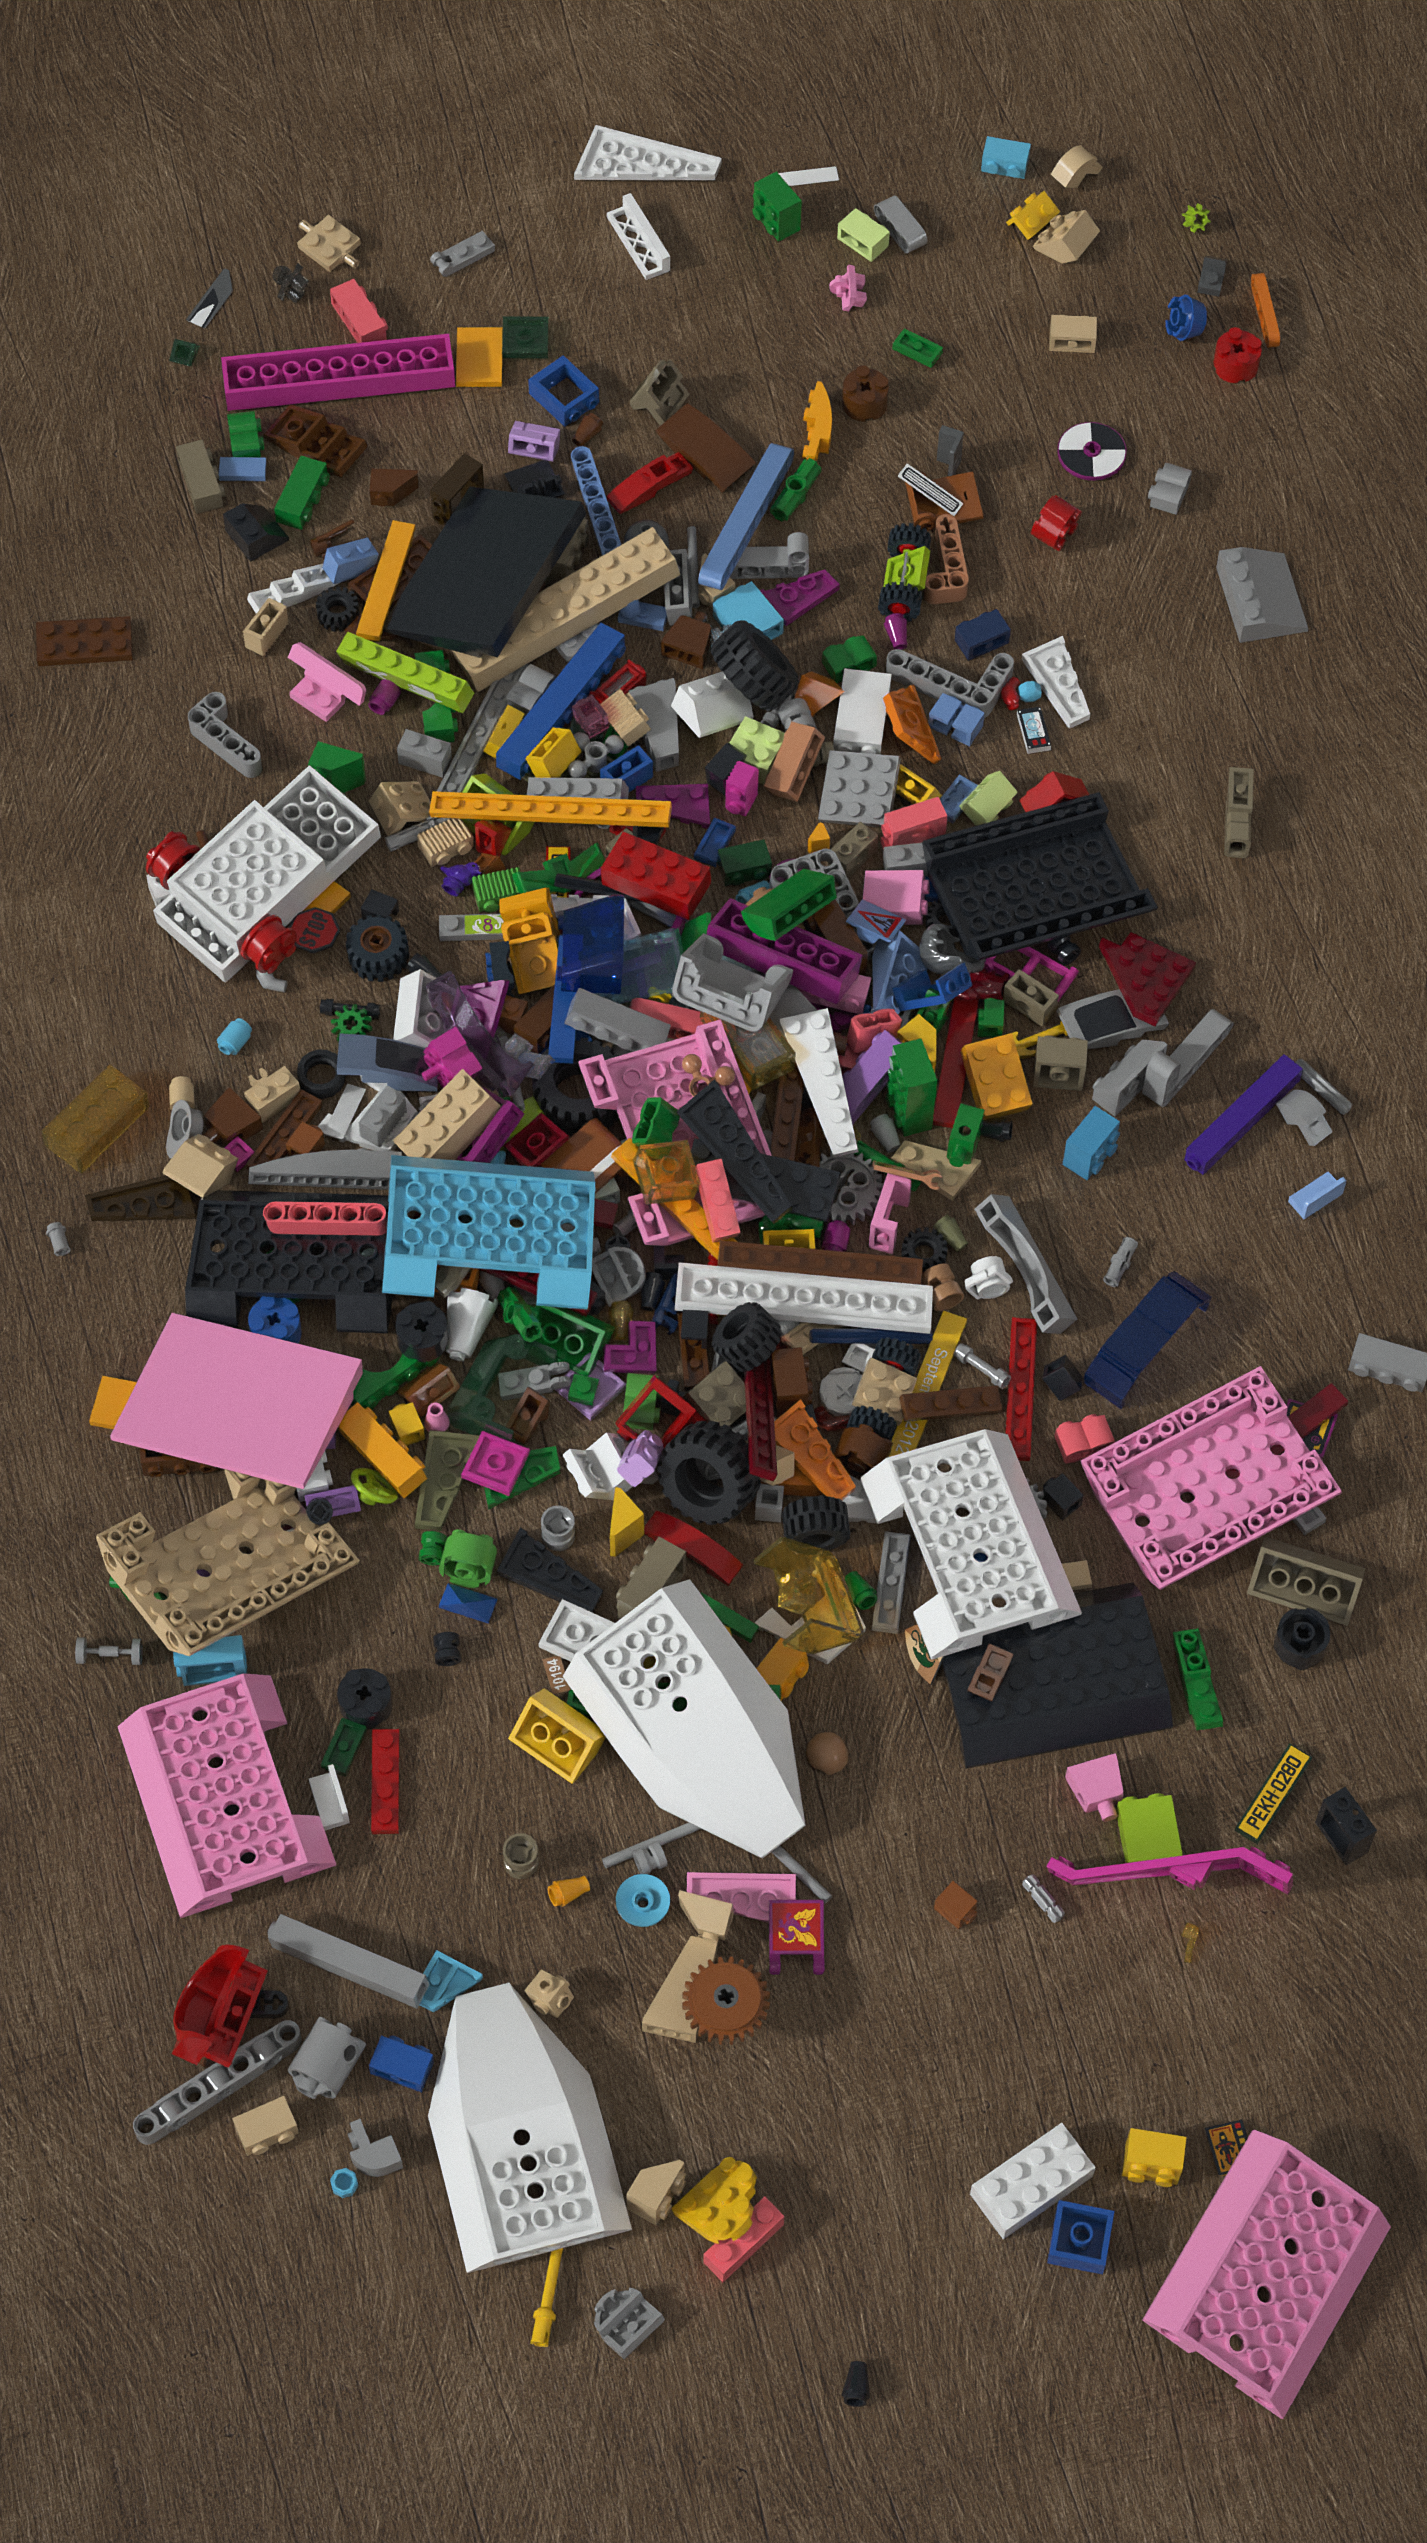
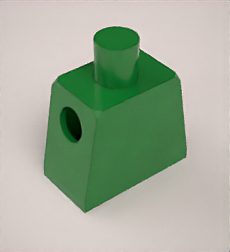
M960 1103L950 1134L946 1156L952 1166L962 1167L963 1164H971L980 1140L984 1109ZM964 1126L970 1128L971 1132L969 1135L962 1133Z

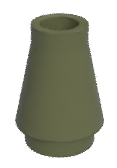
M947 1214L934 1224L933 1228L937 1230V1236L941 1233L944 1236L943 1240H946L947 1244L954 1248L957 1253L969 1244L954 1217L951 1218Z

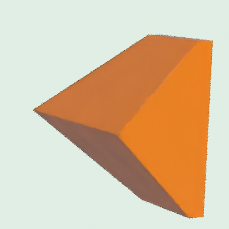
M811 671L801 676L794 699H804L808 704L811 716L814 717L816 712L845 691L833 679Z

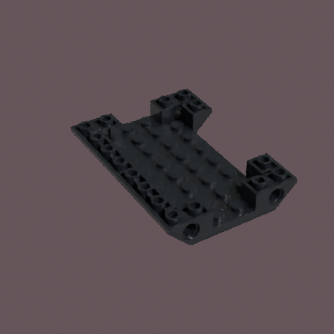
M217 1190L200 1199L185 1287L186 1316L238 1328L241 1304L237 1296L336 1300L337 1332L388 1334L393 1294L382 1293L387 1232L378 1236L276 1234L269 1230L263 1216L264 1207L271 1202L378 1203L384 1206L388 1214V1195ZM280 1216L274 1217L273 1220L280 1218ZM306 1216L300 1217L298 1220H302ZM352 1217V1218L348 1219V1221H352V1220H354L356 1217ZM375 1218L373 1221H378L381 1218ZM216 1244L225 1245L224 1249L220 1252L212 1251ZM267 1245L275 1247L269 1254L262 1253V1249ZM316 1247L325 1248L324 1252L320 1255L311 1254L312 1250ZM372 1248L375 1250L373 1255L369 1257L361 1255L365 1249Z

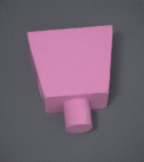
M1116 1753L1067 1767L1065 1778L1086 1813L1099 1810L1103 1822L1116 1819L1118 1815L1114 1805H1117L1124 1795Z

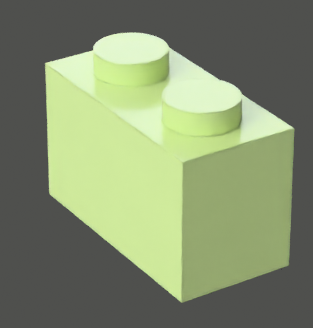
M856 208L838 223L837 239L871 262L889 246L890 231Z
M997 771L987 775L959 807L975 826L996 821L999 818L997 814L1001 810L1007 809L1013 803L1012 798L1018 792L1001 771Z

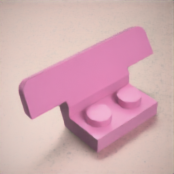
M298 642L292 646L288 658L305 669V677L290 691L291 699L325 722L345 704L346 697L359 706L364 702L366 694L364 684L303 643Z

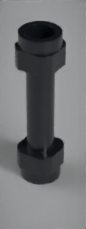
M328 998L321 999L320 1014L333 1016V1013L337 1010L344 1013V1005H347L351 1011L354 1004L334 1003V999ZM368 1002L367 1006L357 1005L358 1011L365 1008L367 1010L366 1016H371L372 1020L380 1018V1004Z

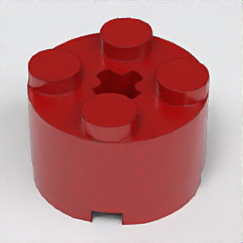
M1233 327L1229 329L1228 332L1218 339L1213 364L1217 375L1230 383H1238L1240 380L1247 382L1254 378L1258 372L1262 352L1261 340L1240 328Z
M1055 495L1042 508L1039 521H1035L1031 535L1060 552L1066 543L1064 538L1067 534L1072 536L1078 527L1076 522L1079 520L1082 511Z

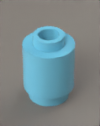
M240 1018L231 1021L217 1038L220 1051L226 1055H236L251 1037V1026Z

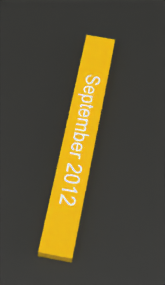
M943 1310L933 1335V1340L929 1345L917 1375V1381L912 1393L940 1391L953 1359L954 1351L966 1326L967 1318ZM903 1418L899 1426L897 1425L891 1440L893 1446L889 1457L917 1449L928 1420L904 1422Z

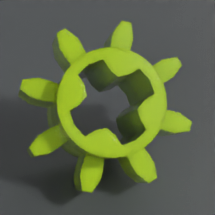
M1197 203L1196 208L1188 205L1187 212L1182 214L1186 220L1183 226L1190 227V231L1193 233L1196 232L1197 228L1205 231L1204 226L1211 222L1207 218V214L1210 211L1207 209L1202 210V205Z

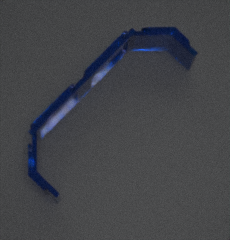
M1176 1271L1169 1273L1166 1277L1163 1276L1100 1348L1097 1356L1085 1372L1084 1383L1122 1409L1125 1398L1140 1373L1198 1307L1204 1312L1208 1310L1212 1297Z

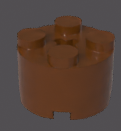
M861 365L856 370L850 372L843 382L842 404L845 413L850 418L865 422V419L873 418V420L880 418L887 409L888 378L879 371L870 369L865 365Z
M860 1424L858 1428L849 1427L844 1429L833 1453L835 1458L840 1460L847 1473L856 1478L857 1474H866L884 1459L888 1458L893 1446L889 1439L873 1433V1428L865 1424Z

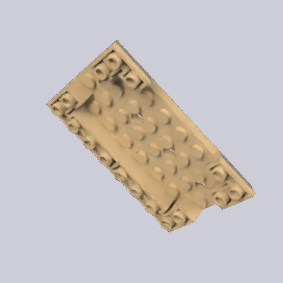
M225 1469L224 1471L234 1500L153 1542L156 1531L141 1512L97 1534L96 1539L107 1572L170 1651L191 1656L359 1564L360 1560L329 1522L319 1527L310 1521L305 1508L294 1496L296 1487ZM288 1524L293 1527L294 1531H284L281 1525ZM248 1547L252 1553L243 1554L239 1548ZM204 1569L210 1573V1576H200L197 1570ZM157 1592L164 1593L167 1599H157L154 1594Z

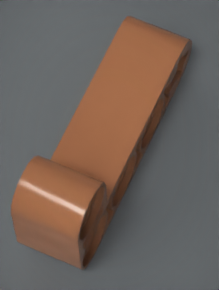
M943 514L937 518L935 541L942 572L932 573L926 577L923 593L925 601L930 604L962 601L966 598L969 578L957 521L952 515Z

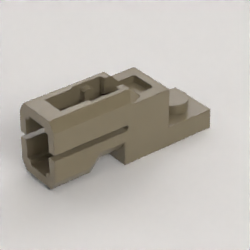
M1229 767L1225 812L1224 855L1226 857L1246 858L1249 855L1254 769ZM1242 842V848L1231 847V843Z

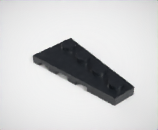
M521 1527L497 1570V1575L558 1602H561L563 1599L594 1613L603 1596V1590L579 1571L569 1567L566 1561L552 1554L546 1549L545 1545L538 1540L535 1541Z

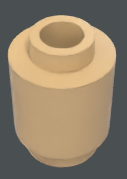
M180 1076L171 1080L169 1085L171 1111L179 1100H185L190 1105V1108H195L194 1085L188 1077Z

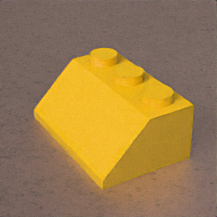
M544 1688L530 1696L508 1739L573 1784L597 1755L606 1737L597 1724Z

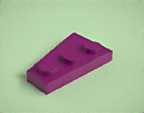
M824 569L799 577L798 581L786 585L783 582L777 584L776 588L767 591L761 589L760 592L784 619V625L787 626L840 589V584Z

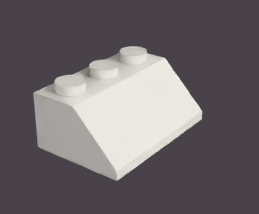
M723 671L680 685L671 704V707L699 738L739 725L745 716L751 719L754 717L750 700L734 687Z
M421 969L400 978L393 1040L426 1049L432 1040L446 1032L448 1022L440 1018L442 993L445 991L455 996L456 989Z

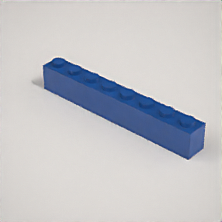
M603 623L597 626L497 751V768L519 780L526 773L529 774L532 771L525 758L553 727L562 728L565 723H570L576 709L585 704L588 694L597 689L603 675H607L611 671L615 660L623 656L626 650L624 634Z

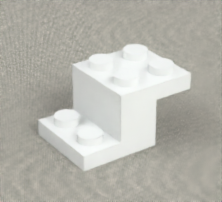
M606 1432L586 1450L569 1449L563 1454L567 1462V1468L573 1474L578 1483V1489L585 1498L614 1500L615 1487L621 1488L624 1492L633 1487L617 1472V1467L620 1464L625 1448L633 1441L632 1438L628 1442L619 1434ZM656 1471L647 1478L644 1477L641 1483H655L658 1480Z

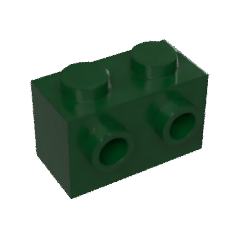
M765 839L718 849L717 863L725 886L740 885L743 882L763 880L770 877L772 861Z

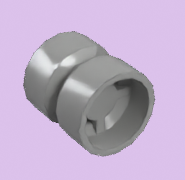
M791 699L779 707L778 715L785 732L788 730L791 721L817 729L808 704L804 699Z
M552 1506L543 1512L541 1531L542 1540L546 1547L554 1551H563L573 1544L575 1540V1519L573 1513L568 1508Z

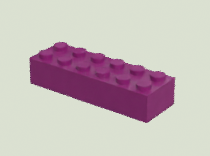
M730 898L709 923L707 935L721 942L724 956L765 974L773 965L778 964L793 970L790 985L834 1004L839 1003L858 977L862 960L861 954L799 927H794L776 941L762 938L749 929L742 917L741 911L748 906Z

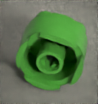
M454 1530L445 1542L439 1566L440 1574L443 1577L444 1574L451 1577V1583L462 1587L478 1588L479 1584L483 1582L487 1585L490 1582L497 1555L493 1538L485 1534L478 1536L466 1533L463 1530Z

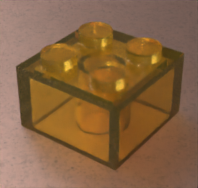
M688 1140L639 1145L633 1163L646 1205L694 1199L701 1183Z

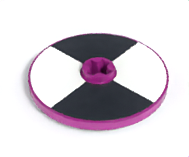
M1096 422L1080 423L1066 430L1059 440L1057 449L1058 459L1067 472L1080 479L1092 481L1103 480L1116 474L1122 468L1127 452L1126 444L1116 430Z

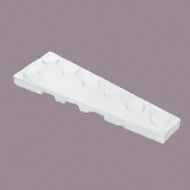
M828 1008L781 1018V1026L833 1157L858 1152Z

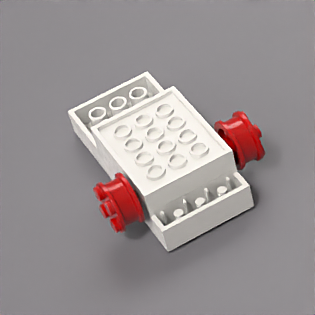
M309 765L264 808L255 800L251 802L202 849L197 845H190L187 842L186 835L182 832L175 833L171 831L157 847L152 848L147 853L146 873L151 877L159 878L161 886L166 890H170L171 893L153 910L156 921L225 983L250 960L255 963V967L260 973L267 972L271 974L286 957H290L296 950L294 944L297 933L292 928H286V926L381 838L379 826Z

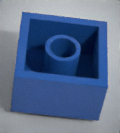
M1059 2200L1055 2212L1047 2264L1103 2275L1114 2211Z

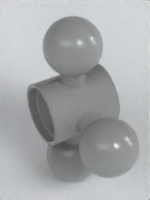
M583 732L574 734L573 736L581 751L585 752V760L571 762L568 767V773L572 778H584L587 774V769L590 772L599 773L600 769L607 765V754H617L622 751L624 747L623 739L618 735H611L606 739L604 745L598 741L590 743V738Z

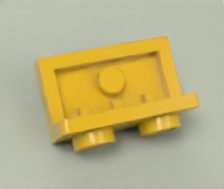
M1045 191L1038 195L1035 192L1024 200L1025 206L1021 207L1019 205L1010 212L1011 218L1006 222L1008 226L1015 223L1027 240L1032 238L1052 218L1060 213V210Z

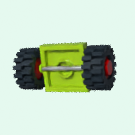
M901 523V527L896 525L890 531L887 551L890 552L889 555L892 558L887 561L884 586L881 588L878 611H880L882 616L885 615V618L891 614L900 613L910 622L912 618L915 620L917 615L919 616L922 602L920 590L925 589L930 557L931 534L927 532V529H921V526L918 524L914 527L913 523H909V526Z

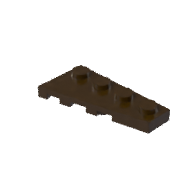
M166 1175L85 1195L91 1221L196 1218L189 1190Z

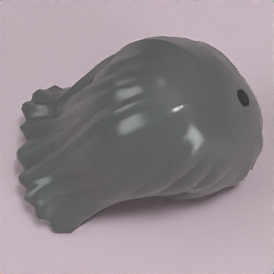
M944 924L929 926L924 931L919 945L920 958L923 965L936 974H946L962 963H965L969 973L980 972L985 967L986 959L978 961L966 955L965 952L956 949L954 943L960 940L952 936L948 926Z

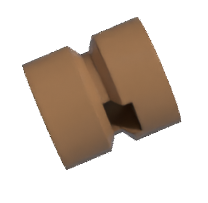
M948 1264L935 1265L922 1273L921 1284L933 1286L932 1306L936 1311L951 1309L964 1299V1294L959 1284L955 1282V1276Z

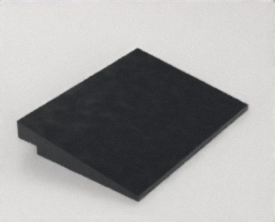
M470 486L387 616L383 632L481 658L483 654L498 658L587 513L582 502Z

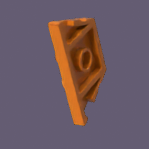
M910 685L906 689L901 688L897 691L889 692L883 697L896 736L931 763H938L941 760V756L915 685Z

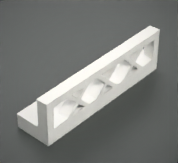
M632 194L624 195L623 207L607 212L608 220L646 280L669 272V253ZM624 214L628 218L626 223L615 219ZM627 230L636 232L638 234L636 239L627 237L625 235ZM636 247L646 248V255L637 253L635 251ZM647 262L656 264L657 268L648 271L645 265Z

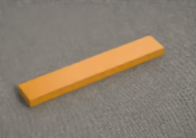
M392 521L356 631L357 636L380 642L383 627L416 530L415 524Z

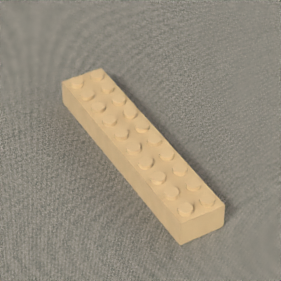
M652 527L539 592L498 658L486 654L478 658L452 650L455 660L478 693L490 686L494 681L504 678L628 606L627 604L640 599L678 577L680 572L676 559Z

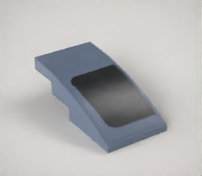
M340 1033L337 1075H362V1083H387V1086L397 1091H437L438 1089L437 1076L429 1081H425L422 1077V1073L430 1068L424 1060L425 1054L423 1051L425 1048L393 1039Z

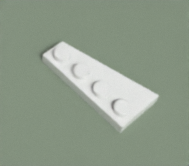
M1063 636L1022 654L1021 660L1037 683L1041 685V689L1069 729L1090 720V712L1082 689L1079 687L1078 678L1073 670Z

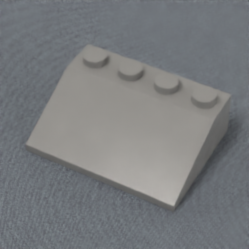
M1245 547L1219 551L1216 568L1240 643L1308 632L1305 616L1284 553Z

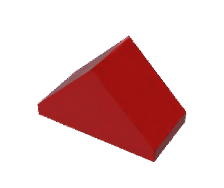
M497 820L477 821L475 824L476 851L500 858L512 829Z

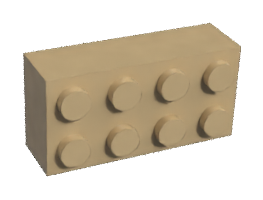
M462 1069L404 1128L393 1142L410 1157L455 1160L490 1124L501 1108V1105Z

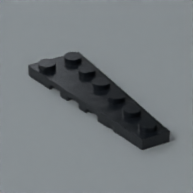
M715 1080L677 1111L680 1118L714 1157L722 1159L724 1168L773 1224L793 1209Z

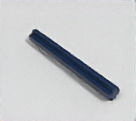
M812 1329L809 1332V1340L811 1343L877 1344L881 1338L890 1337L891 1340L896 1338L899 1342H902V1340L906 1341V1344H929L933 1340L932 1331H930V1334L883 1329Z

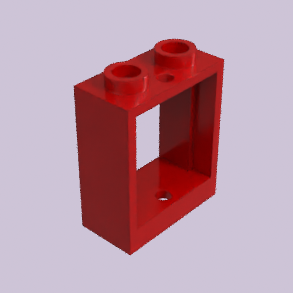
M654 1375L615 1424L619 1428L617 1433L629 1442L631 1438L633 1440L637 1439L640 1434L627 1425L626 1422L654 1389L681 1411L680 1415L660 1438L665 1448L696 1412V1409Z

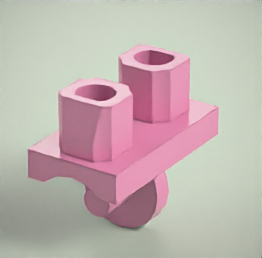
M848 265L847 273L843 276L837 275L829 284L830 291L836 294L837 297H842L843 311L849 312L852 306L863 307L867 300L865 292L857 291V289L862 290L864 287L865 275L855 273V266Z

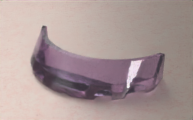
M451 971L428 983L426 988L429 1001L433 1009L439 1013L444 1031L447 1032L457 1027L466 1041V1046L470 1052H473L483 1069L477 1075L479 1080L491 1091L496 1090L502 1098L513 1095L534 1064L531 1061L525 1064L516 1061L498 1045L476 1016Z

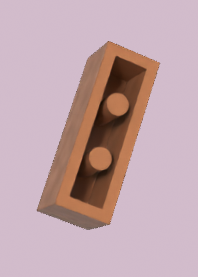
M791 721L788 730L784 734V740L775 757L772 768L766 776L764 787L774 796L798 802L825 736L815 727Z

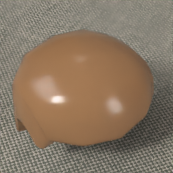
M832 1732L815 1734L806 1747V1756L810 1765L814 1769L825 1772L827 1775L841 1771L848 1763L849 1752L843 1739Z

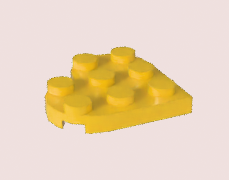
M727 2157L677 2202L671 2210L677 2218L713 2243L719 2244V2240H726L728 2238H732L735 2241L743 2236L752 2226L751 2216L754 2208L750 2200L756 2193L754 2186L757 2176L749 2164L735 2161L733 2157Z

